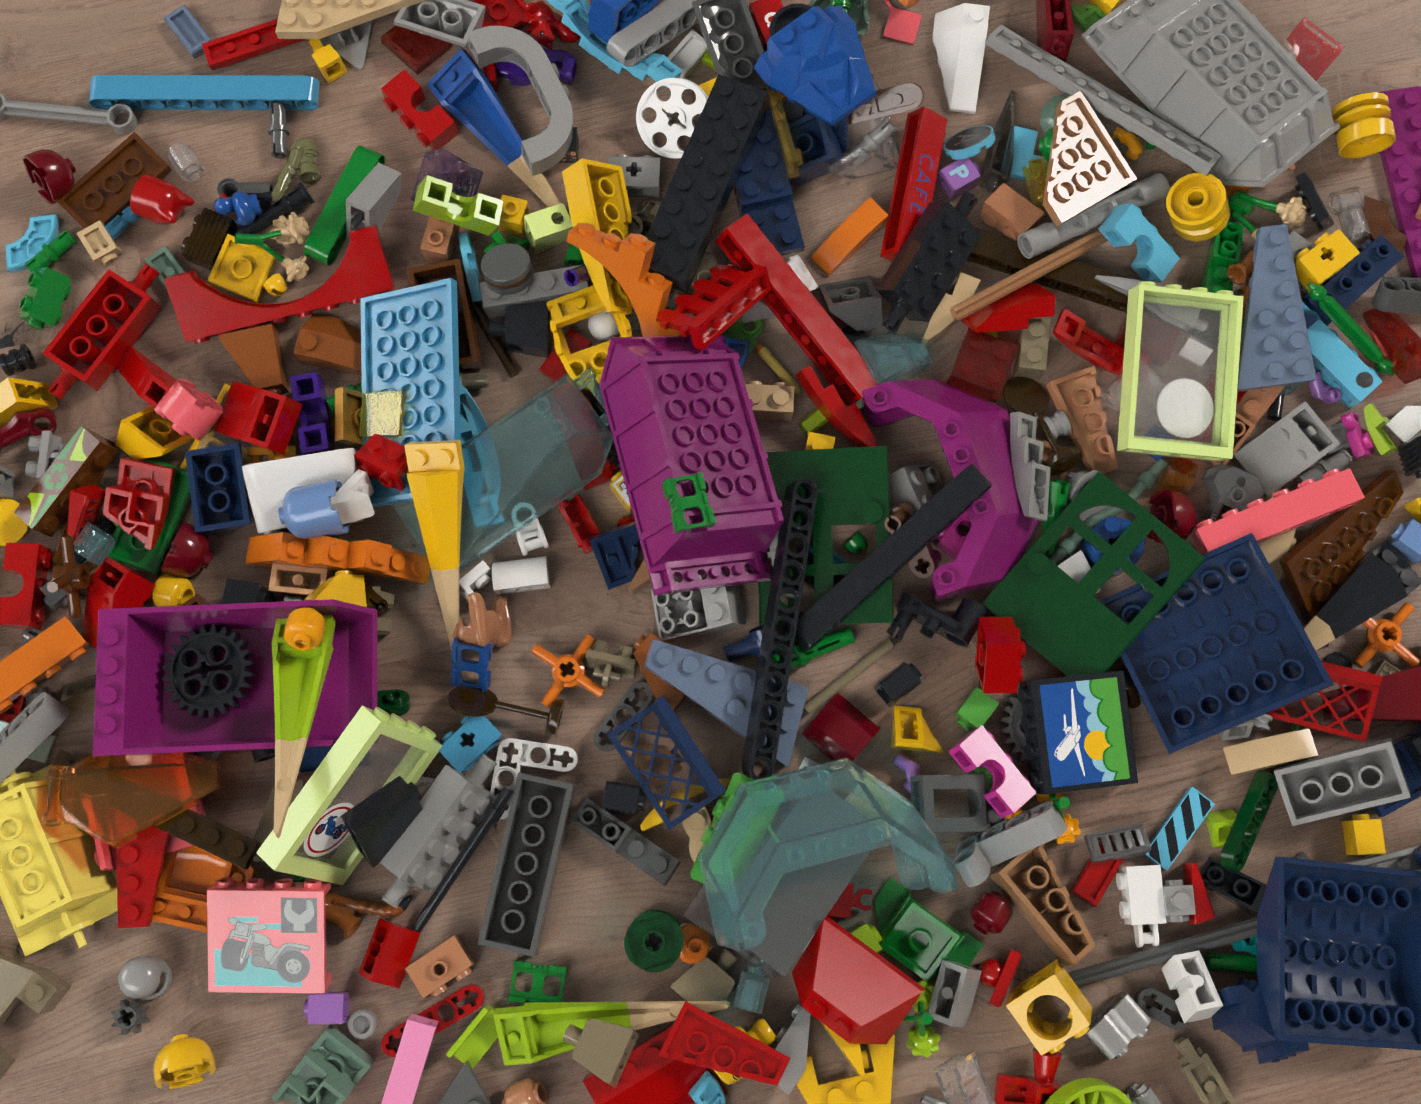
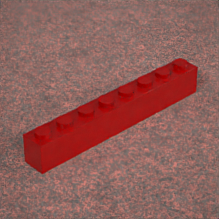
M748 214L728 226L715 241L738 270L748 272L757 265L767 267L772 290L762 300L828 383L834 385L839 396L847 406L856 403L862 398V390L882 382Z

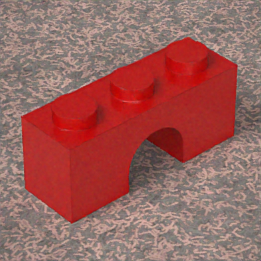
M405 69L381 88L385 98L382 101L390 112L396 111L401 116L399 119L408 130L413 129L417 133V139L425 148L429 146L436 153L459 134L455 121L439 105H436L428 112L416 110L417 106L425 100V96L421 86Z
M6 543L3 570L14 575H21L23 587L15 596L0 597V626L16 629L42 628V622L46 618V608L43 600L45 595L40 588L49 582L47 574L48 568L52 564V555L49 548L38 543Z

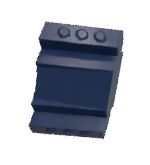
M1241 977L1235 986H1229L1217 991L1223 1006L1212 1016L1214 1030H1221L1242 1047V1052L1256 1051L1259 1064L1280 1062V1060H1285L1310 1050L1308 1043L1276 1040L1258 982L1252 979L1249 981Z

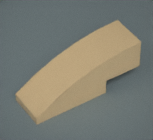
M962 272L960 273L952 295L946 293L933 313L920 347L926 348L937 341L957 322L952 317L951 307L973 296L981 281L980 279Z
M1310 729L1269 736L1223 748L1233 777L1318 756Z

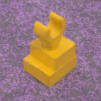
M319 39L308 41L313 48L314 53L312 57L328 84L348 72L341 57L330 44L324 47Z

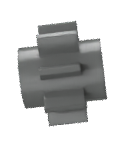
M127 999L121 1000V1008L111 1011V1014L115 1015V1022L111 1026L121 1028V1035L128 1034L130 1030L134 1034L142 1032L140 1025L150 1022V1019L146 1017V1011L150 1007L140 1005V999H133L131 1004ZM133 1012L134 1017L129 1021L127 1016Z

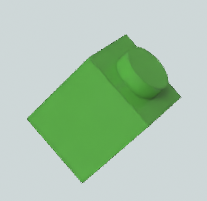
M975 687L970 691L953 716L958 719L956 723L961 728L970 732L981 725L983 726L999 703L988 694L983 693L980 688Z

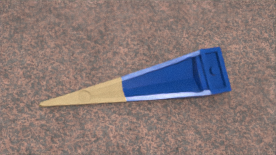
M461 48L427 83L428 87L439 102L500 158L548 207L560 204L544 174L540 173L532 176L521 152V141H523V138L484 71L478 68L469 53Z

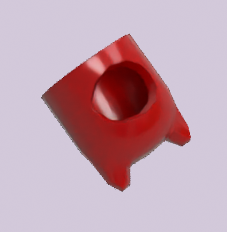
M150 174L140 177L130 197V208L134 214L157 224L165 225L176 223L185 207L192 206L195 203L190 196L183 193L174 184Z

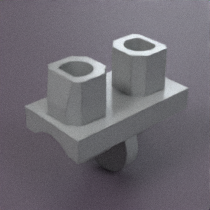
M42 431L40 436L29 437V451L39 453L38 461H28L26 463L25 474L35 479L42 477L66 446L62 444V438L53 435L51 431Z

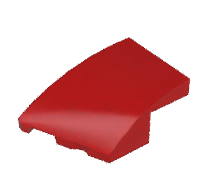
M121 458L117 485L106 487L103 515L112 522L118 523L127 534L139 539L145 544L144 547L146 549H154L170 506L177 468L130 458Z

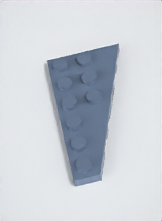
M1287 224L1260 227L1256 231L1252 259L1254 264L1252 277L1249 280L1248 288H1250L1249 299L1246 302L1241 336L1242 348L1239 358L1237 392L1309 383L1317 380Z
M651 640L644 667L686 695L692 702L707 710L709 714L741 737L746 738L757 671L662 641ZM772 677L767 680L769 691H773L775 688V680ZM788 681L776 756L777 762L783 767L789 766L809 689L807 686ZM765 705L762 710V715L765 719H768L771 715V709L768 705ZM761 733L758 737V744L760 747H763L766 744L767 737L764 733Z

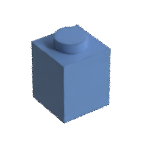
M1414 519L1403 524L1398 523L1390 532L1392 537L1390 543L1401 556L1413 564L1421 562V524Z

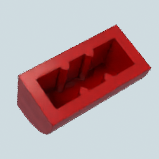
M379 918L358 974L371 982L400 989L406 973L405 968L409 965L421 933L398 923Z

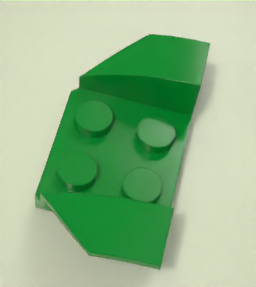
M891 876L874 899L878 930L882 937V941L879 942L881 948L927 982L938 975L942 960L955 961L969 966L984 945L964 929L958 932L911 898V891Z

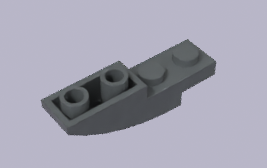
M587 797L571 819V822L664 886L667 885L681 864L672 855Z

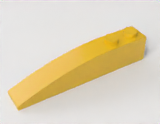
M581 158L562 171L573 227L578 223L591 224L596 230L606 234H615L621 240H624L629 235L628 225L632 223V214L622 166ZM580 249L589 276L608 313L631 314L632 303L619 282L600 262Z

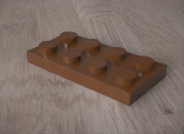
M134 132L78 180L70 192L56 201L84 229L99 220L106 225L117 215L121 216L123 214L122 211L127 206H130L132 190L140 177L150 174L163 179L172 169Z

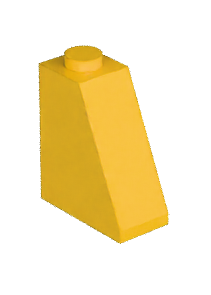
M9 377L0 383V427L7 424L15 412H31L37 408H47L51 411L57 409L58 404L55 396L47 390L51 385Z

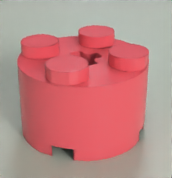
M179 378L154 410L163 418L171 420L173 422L171 427L179 434L185 436L189 433L192 437L201 441L221 417L223 408L207 392L203 391L201 393L194 389L196 387L195 384Z

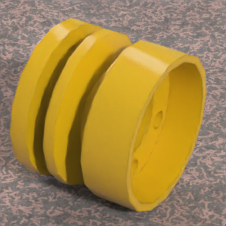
M1372 92L1356 95L1341 101L1331 110L1333 122L1340 124V128L1336 130L1338 132L1336 143L1338 153L1343 158L1370 156L1387 149L1396 141L1394 124L1389 119L1391 116L1388 96L1384 93Z

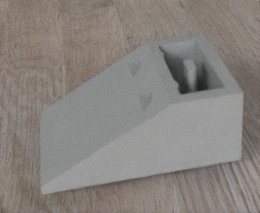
M1305 401L1237 451L1233 457L1245 472L1258 477L1264 491L1263 494L1266 497L1329 453L1340 442Z
M739 585L654 596L653 588L651 589L659 639L663 642L747 625Z

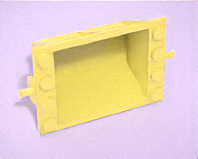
M52 764L34 773L28 771L16 774L14 770L8 778L0 783V896L25 957L71 935H74L78 947L82 948L88 945L82 930L117 912V870L113 872L100 870V867L95 862L94 852L96 846L94 839L89 833V823L91 821L89 812L83 803V796L85 794L46 776Z

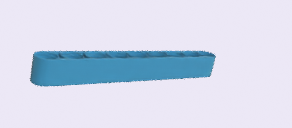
M94 75L91 77L89 104L95 108L109 110L115 104H125L131 110H270V104L282 103L286 105V110H315L319 106L320 81L311 76Z

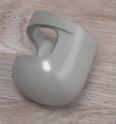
M137 956L128 960L122 966L118 975V983L121 991L130 998L155 1000L162 997L169 990L172 983V971L161 958L156 956ZM161 973H165L166 981L163 988L158 993L150 996L159 985Z

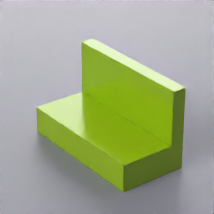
M488 1004L480 1011L446 1053L449 1058L455 1056L463 1064L468 1061L472 1069H474L495 1043L498 1035L493 1017L495 1009Z

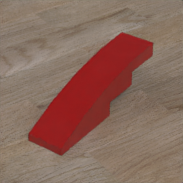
M811 365L795 375L810 400L822 415L849 442L856 447L879 446L856 403L845 407L834 385L823 388Z

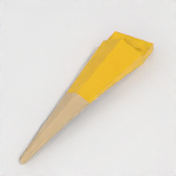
M461 441L409 442L404 445L409 471L406 475L452 650L453 633L456 624L459 623L460 533L465 468Z

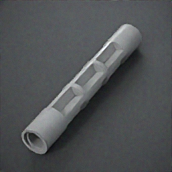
M1156 173L1131 184L1129 188L1105 198L1056 227L1054 222L1041 224L1018 236L1019 250L1024 257L1031 259L1057 247L1061 242L1077 235H1084L1090 229L1101 225L1118 205L1133 203L1141 209L1166 198L1170 190L1169 183L1164 175Z

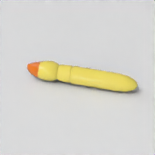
M756 344L759 357L767 363L782 382L788 383L789 386H795L794 393H799L800 388L797 382L777 359L772 356L771 351L762 344Z

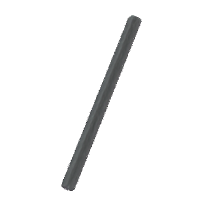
M1257 917L1068 972V974L1079 988L1167 962L1173 955L1198 950L1201 952L1256 936Z

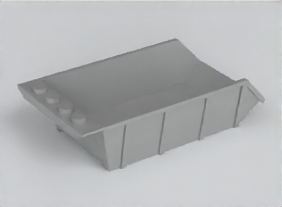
M1128 0L1094 23L1081 35V38L1156 117L1222 155L1209 174L1221 180L1223 185L1264 187L1340 128L1339 123L1333 122L1327 95L1329 91L1325 87L1322 88L1294 59L1295 56L1291 52L1288 53L1257 21L1258 18L1251 14L1238 0Z

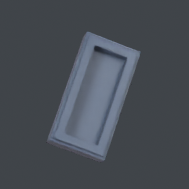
M185 4L164 17L165 22L194 59L204 53L202 43L212 39Z

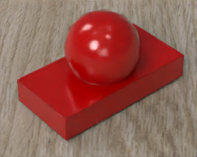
M1011 949L1005 966L1000 960L995 958H988L980 964L978 970L982 971L980 975L981 982L986 986L995 987L989 1002L990 1004L998 1008L1001 1007L1021 960V953Z

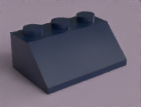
M241 443L185 451L195 533H205L208 536L233 532L251 525L248 494L242 470L244 464Z

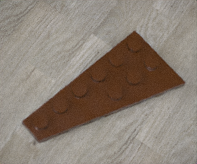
M1385 470L1362 490L1365 497L1356 505L1334 513L1279 560L1306 625L1356 567L1365 553L1362 550L1368 540L1373 541L1378 533L1375 529L1381 519L1388 518L1404 493L1395 470Z

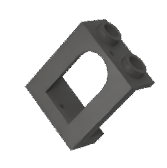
M984 774L919 775L910 777L913 834L987 832L989 816L984 797L987 793ZM934 789H967L969 817L935 818Z

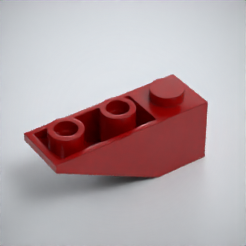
M132 346L128 347L117 366L119 372L138 396L153 408H156L164 395L177 381Z

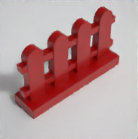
M732 264L713 266L710 269L711 279L709 281L700 279L692 284L694 290L692 296L688 294L679 295L675 298L677 308L674 311L664 309L658 312L657 318L660 328L663 330L671 328L680 331L683 337L691 335L694 348L703 351L772 290L767 267L757 265L753 270L744 272L735 269ZM720 283L730 285V287L721 285ZM703 298H707V299L714 300V301H713V302H710V301L704 300ZM685 313H690V314H693V315H696V316H695V317H692V316L686 315Z

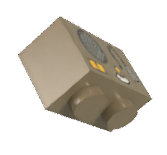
M1029 318L1028 329L1017 330L1013 377L1039 380L1046 371L1050 330L1049 319Z

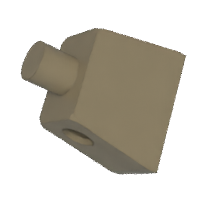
M724 948L715 961L707 955L702 961L692 964L672 982L670 987L686 1001H726L736 983V979L728 971L738 959ZM720 1010L709 1012V1014L717 1017Z
M589 1018L584 1029L570 1024L565 1031L563 1041L575 1046L572 1059L610 1086L616 1088L639 1034L628 1027Z

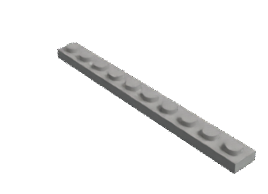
M1000 25L988 36L985 44L993 48L997 53L1003 54L1017 65L1025 67L1039 78L1058 87L1062 92L1072 96L1081 91L1090 106L1102 113L1104 117L1112 119L1126 130L1145 139L1149 144L1164 150L1171 157L1179 159L1196 172L1207 176L1222 155L1003 25Z

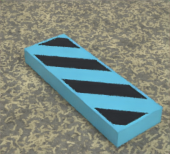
M1189 787L1151 839V851L1144 856L1156 865H1160L1162 870L1168 871L1215 803L1194 787Z

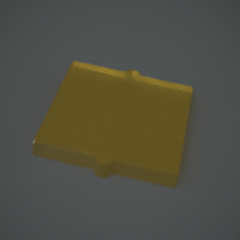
M405 391L363 393L362 407L359 413V417H361L359 437H372L375 433L383 437L402 436L403 416L406 415L404 411Z

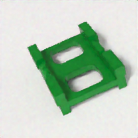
M702 472L672 479L666 478L661 483L665 499H670L668 504H670V509L672 510L671 514H674L671 516V521L675 534L685 530L715 526L716 520L712 506H708L709 501L705 492L706 484ZM692 481L695 495L680 497L676 483ZM699 508L703 522L687 524L684 510Z
M514 960L508 1002L525 1004L526 1001L533 1003L562 1002L567 967L549 965L548 967V965L543 966L537 963L532 965V962ZM518 972H526L533 975L532 987L529 992L515 989ZM546 976H555L561 979L559 995L544 994L543 987Z

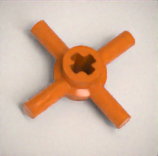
M1405 603L1390 620L1380 619L1375 621L1373 618H1370L1362 623L1367 628L1366 641L1368 645L1353 661L1355 666L1362 669L1378 651H1393L1411 668L1420 662L1413 653L1400 643L1402 639L1400 626L1415 610L1411 604Z
M586 634L573 655L566 654L560 657H556L538 644L534 646L531 653L552 667V677L555 680L540 702L541 704L550 709L553 700L558 697L564 687L571 688L578 684L598 698L603 695L606 689L585 676V667L582 662L587 649H590L596 641L595 638ZM573 665L572 669L575 673L572 676L568 674L566 677H563L565 673L562 671V668L564 666L569 668Z

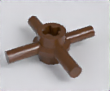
M62 535L60 538L63 564H56L53 567L52 581L47 584V589L52 593L64 589L67 592L70 618H80L79 589H86L89 586L90 572L94 570V565L89 561L78 564L75 561L73 536Z

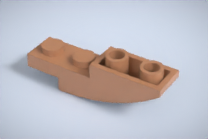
M1285 386L1248 390L1236 406L1233 455L1250 435L1257 422ZM1209 460V461H1210L1211 463H1213L1214 465H1219V464H1224V465H1226V464L1229 462V460H1225V461H1211V460Z

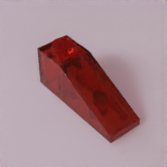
M1376 308L1364 312L1363 318L1378 347L1382 350L1384 358L1390 359L1394 364L1392 369L1397 377L1404 384L1420 379L1421 338L1397 313L1383 312Z

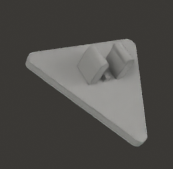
M372 20L319 40L325 46L330 44L342 59L357 70L362 71L368 51L373 25Z

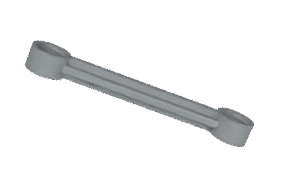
M0 93V101H3L0 108V122L6 120L9 116L108 125L112 126L117 133L124 135L132 133L138 125L137 116L125 104H115L109 110L7 100ZM124 113L130 114L129 120L122 125L115 124V120L119 115Z

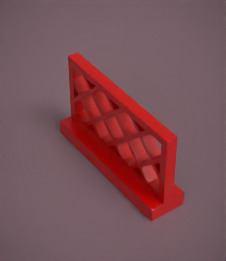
M1321 661L1331 681L1339 685L1343 694L1328 701L1322 690L1319 691L1325 704L1312 711L1309 710L1304 700L1300 699L1308 713L1299 718L1290 717L1284 706L1281 709L1285 715L1273 713L1276 710L1267 713V715L1274 719L1366 742L1383 676ZM1343 685L1351 686L1354 688H1352L1349 691H1346ZM1358 689L1371 691L1369 703L1359 709L1349 696L1350 693ZM1346 696L1355 711L1339 718L1331 704ZM1328 706L1337 721L1327 726L1320 725L1313 716V713ZM1368 708L1364 718L1360 711ZM1357 713L1364 723L1361 735L1348 732L1342 721ZM1310 716L1314 723L1302 719ZM1339 723L1343 730L1331 727Z

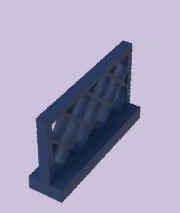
M661 696L653 704L607 733L668 830L726 792L664 696ZM651 712H654L659 720L657 732L641 729L643 718ZM638 722L637 728L630 727L631 725ZM662 726L668 734L660 733ZM624 730L635 731L636 736L633 748L621 746L615 736ZM640 733L656 736L653 752L637 749ZM659 737L672 739L675 744L672 756L656 753ZM677 749L683 758L676 757ZM624 750L632 751L631 759ZM636 752L652 755L648 772L637 770L633 765ZM655 756L671 759L668 776L652 773ZM675 760L686 762L689 765L688 780L672 777ZM693 773L699 782L691 781ZM640 774L648 775L646 783ZM651 776L667 779L664 796L652 794L650 791ZM671 780L687 783L684 800L667 797ZM690 784L702 786L709 797L700 803L687 801ZM656 798L663 799L662 808ZM666 801L683 803L681 815L670 822L664 812ZM686 804L694 806L685 812Z

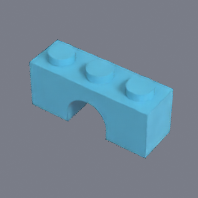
M1133 203L1116 206L1098 228L1113 247L1129 246L1133 241L1136 243L1137 256L1130 266L1143 281L1162 282L1180 259L1174 252L1173 247L1168 242H1165L1159 235L1157 228L1147 221L1142 215L1141 209Z

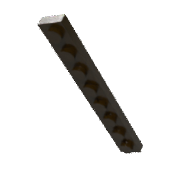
M61 749L46 775L243 869L248 870L261 845V842Z

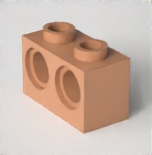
M429 216L420 247L425 261L439 263L453 260L462 227Z

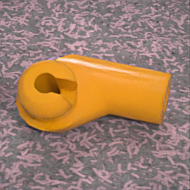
M1116 127L1111 139L1118 138L1120 143L1129 147L1126 151V157L1137 160L1140 153H1143V146L1137 136Z

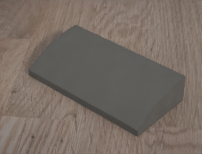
M746 0L693 1L692 6L717 75H723L764 91L770 90L754 69L764 50Z

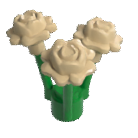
M1238 190L1229 202V208L1233 211L1231 217L1244 225L1252 233L1251 237L1254 240L1257 230L1243 215L1249 216L1255 206L1279 214L1278 217L1282 218L1283 224H1287L1288 232L1292 228H1301L1308 214L1305 210L1306 207L1303 205L1302 197H1292L1287 204H1275Z

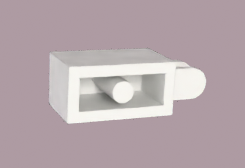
M1120 866L1119 873L1116 874L1117 887L1122 893V901L1119 902L1120 917L1124 919V924L1133 925L1135 944L1138 948L1143 947L1144 944H1152L1153 947L1159 946L1158 924L1166 923L1161 866ZM1149 924V932L1143 933L1142 925Z

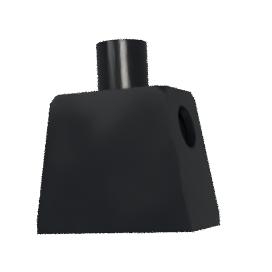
M548 301L506 307L505 321H489V336L505 337V348L507 351L548 358L549 309L546 304Z

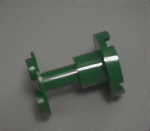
M658 909L641 913L630 924L624 938V947L629 960L639 969L650 973L662 972L673 966L680 957L684 942L679 921L669 912Z

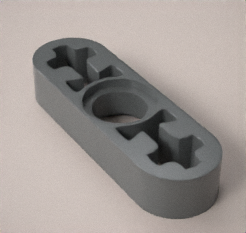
M637 682L633 684L596 730L594 743L598 749L604 752L615 749L613 743L611 745L606 743L602 746L600 744L602 739L599 736L602 732L604 734L610 732L612 727L607 726L610 721H612L615 727L621 725L616 721V714L619 710L627 709L633 717L651 704L653 693L647 683ZM645 688L648 699L646 701L642 699L638 701L635 706L640 708V710L636 713L630 705L624 703L627 699L632 703L636 699L634 691L636 689L641 691ZM624 730L620 735L615 736L619 743L630 730Z

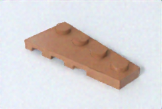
M1095 365L1050 381L1046 387L1057 410L1063 411L1070 422L1072 429L1070 437L1075 447L1082 454L1081 460L1086 470L1089 472L1097 470L1106 475L1117 470L1118 464L1111 435H1108L1107 416L1106 412L1102 410L1100 401L1102 394L1100 386L1096 384L1095 375L1097 372Z

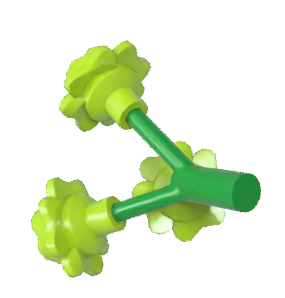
M921 980L917 983L925 989L912 1006L917 1013L906 1015L902 1022H915L918 1024L915 1030L908 1031L909 1038L906 1042V1047L912 1049L913 1056L921 1055L925 1058H930L932 1053L939 1051L938 1043L941 1037L935 1033L933 1027H925V1025H929L933 1021L932 1015L925 1013L924 1010L929 1009L935 985H928L927 981Z

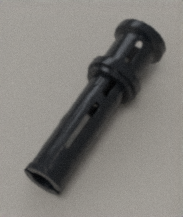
M301 182L298 184V188L283 195L279 201L261 211V215L255 216L253 223L245 226L238 225L237 228L242 234H257L271 226L273 220L278 219L279 216L291 215V212L296 214L298 209L308 203L313 204L315 201Z

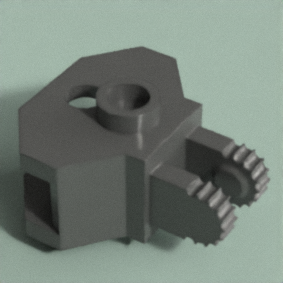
M1224 464L1206 468L1201 480L1208 493L1206 499L1210 501L1203 518L1204 520L1212 518L1214 522L1222 506L1224 508L1219 520L1223 519L1222 514L1236 508L1238 511H1242L1243 507L1247 506V504L1261 499L1264 491L1258 477L1234 466L1229 467Z

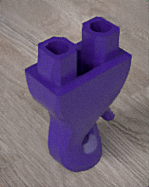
M543 48L550 63H555L557 68H562L558 70L560 82L572 85L577 69V59L575 56L567 51ZM497 62V75L508 78L511 85L525 86L531 84L527 74L521 67L510 62Z

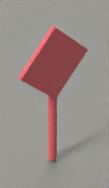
M884 0L890 13L883 37L914 45L922 14L895 8L890 0Z

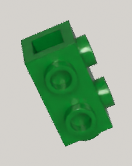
M48 267L33 271L27 282L28 286H30L28 293L21 299L19 304V310H21L19 318L27 321V326L36 330L43 331V329L55 327L62 318L63 311L60 309L63 301L69 297L71 292V286H69L71 278Z

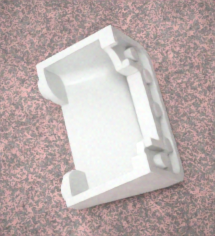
M345 448L242 466L258 534L281 533L280 530L287 528L286 524L280 522L278 511L280 507H283V499L290 489L333 479L341 481L343 485L358 470L359 465L354 457L357 451L354 448ZM360 519V520H357V521H353V522H350V523L362 522L363 519Z

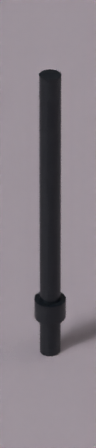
M504 786L495 801L489 803L483 812L485 816L412 924V928L415 931L421 932L492 824L498 822L503 815V808L514 793L510 787Z

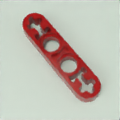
M477 984L466 985L417 1015L439 1021L435 1032L437 1034L479 1009L485 1001L484 990ZM467 990H470L471 993L477 992L479 996L475 999L477 1004L473 1005L471 1002L461 1007L465 1012L461 1014L459 1005L453 998L457 996L459 1002L468 996ZM444 1004L450 1005L454 1010V1016L449 1021L442 1020L438 1014L439 1008ZM406 1022L390 1030L382 1038V1051L389 1057H396L398 1051L396 1047L392 1049L389 1047V1043L392 1041L391 1035L395 1039L402 1036L404 1032L403 1027H405Z

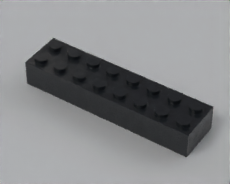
M720 74L717 76L646 236L648 240L656 243L648 272L661 274L665 279L673 282L672 288L688 293L769 107L767 91Z

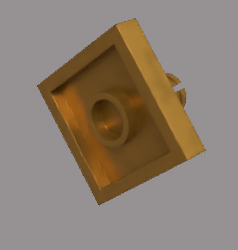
M346 387L335 389V417L330 421V428L335 433L336 442L359 448L362 447V392Z

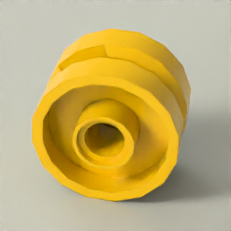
M1200 172L1188 174L1175 182L1166 197V208L1171 224L1176 234L1185 240L1194 242L1208 240L1218 235L1227 225L1230 217V208L1226 189L1221 180L1212 174L1207 176Z

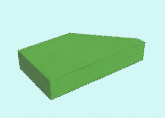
M1071 4L1072 20L1083 33L1094 23L1105 17V14L1097 5Z

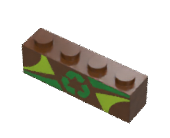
M81 425L14 513L32 530L52 537L68 517L70 490L90 484L93 485L118 450L101 435Z

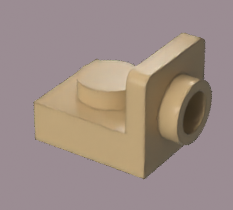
M100 220L76 233L92 260L98 265H110L116 262L118 256L123 253Z

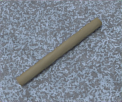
M887 639L808 701L804 705V710L809 715L895 648L893 643Z

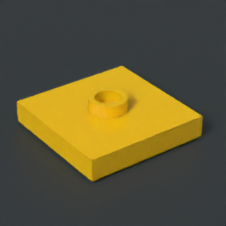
M227 233L207 282L252 302L259 303L265 289L263 284L270 277L277 258L259 246L235 244V236Z

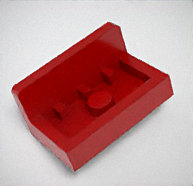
M375 433L354 454L359 465L358 469L366 471L369 479L374 478L385 487H393L402 492L406 488L402 477L408 471L405 447Z

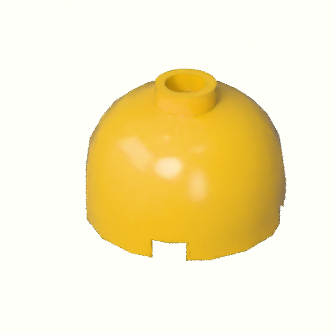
M187 1034L172 1037L170 1042L157 1053L153 1064L155 1085L161 1089L162 1083L168 1084L169 1089L187 1087L203 1081L202 1074L210 1071L211 1076L216 1071L215 1058L208 1044L199 1038L188 1037Z

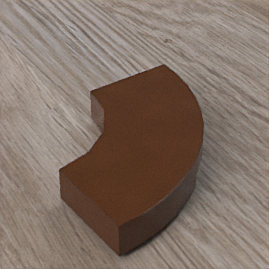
M1364 196L1361 199L1359 208L1362 229H1365L1371 241L1376 240L1382 235L1402 254L1407 236L1399 232L1392 224L1389 216L1390 205Z

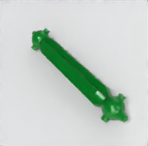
M1310 282L1308 284L1310 298L1319 302L1321 310L1370 363L1376 364L1375 368L1379 373L1393 376L1394 371L1392 368L1394 364L1392 361L1384 358L1382 350L1332 296L1326 295L1327 290L1325 287Z

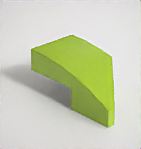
M1373 403L1368 404L1364 407V414L1371 439L1381 456H1390L1398 450L1382 428L1390 420L1386 416L1382 417Z

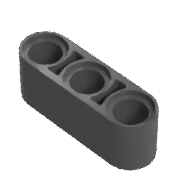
M1391 276L1382 278L1372 299V305L1377 310L1383 312L1421 314V278Z

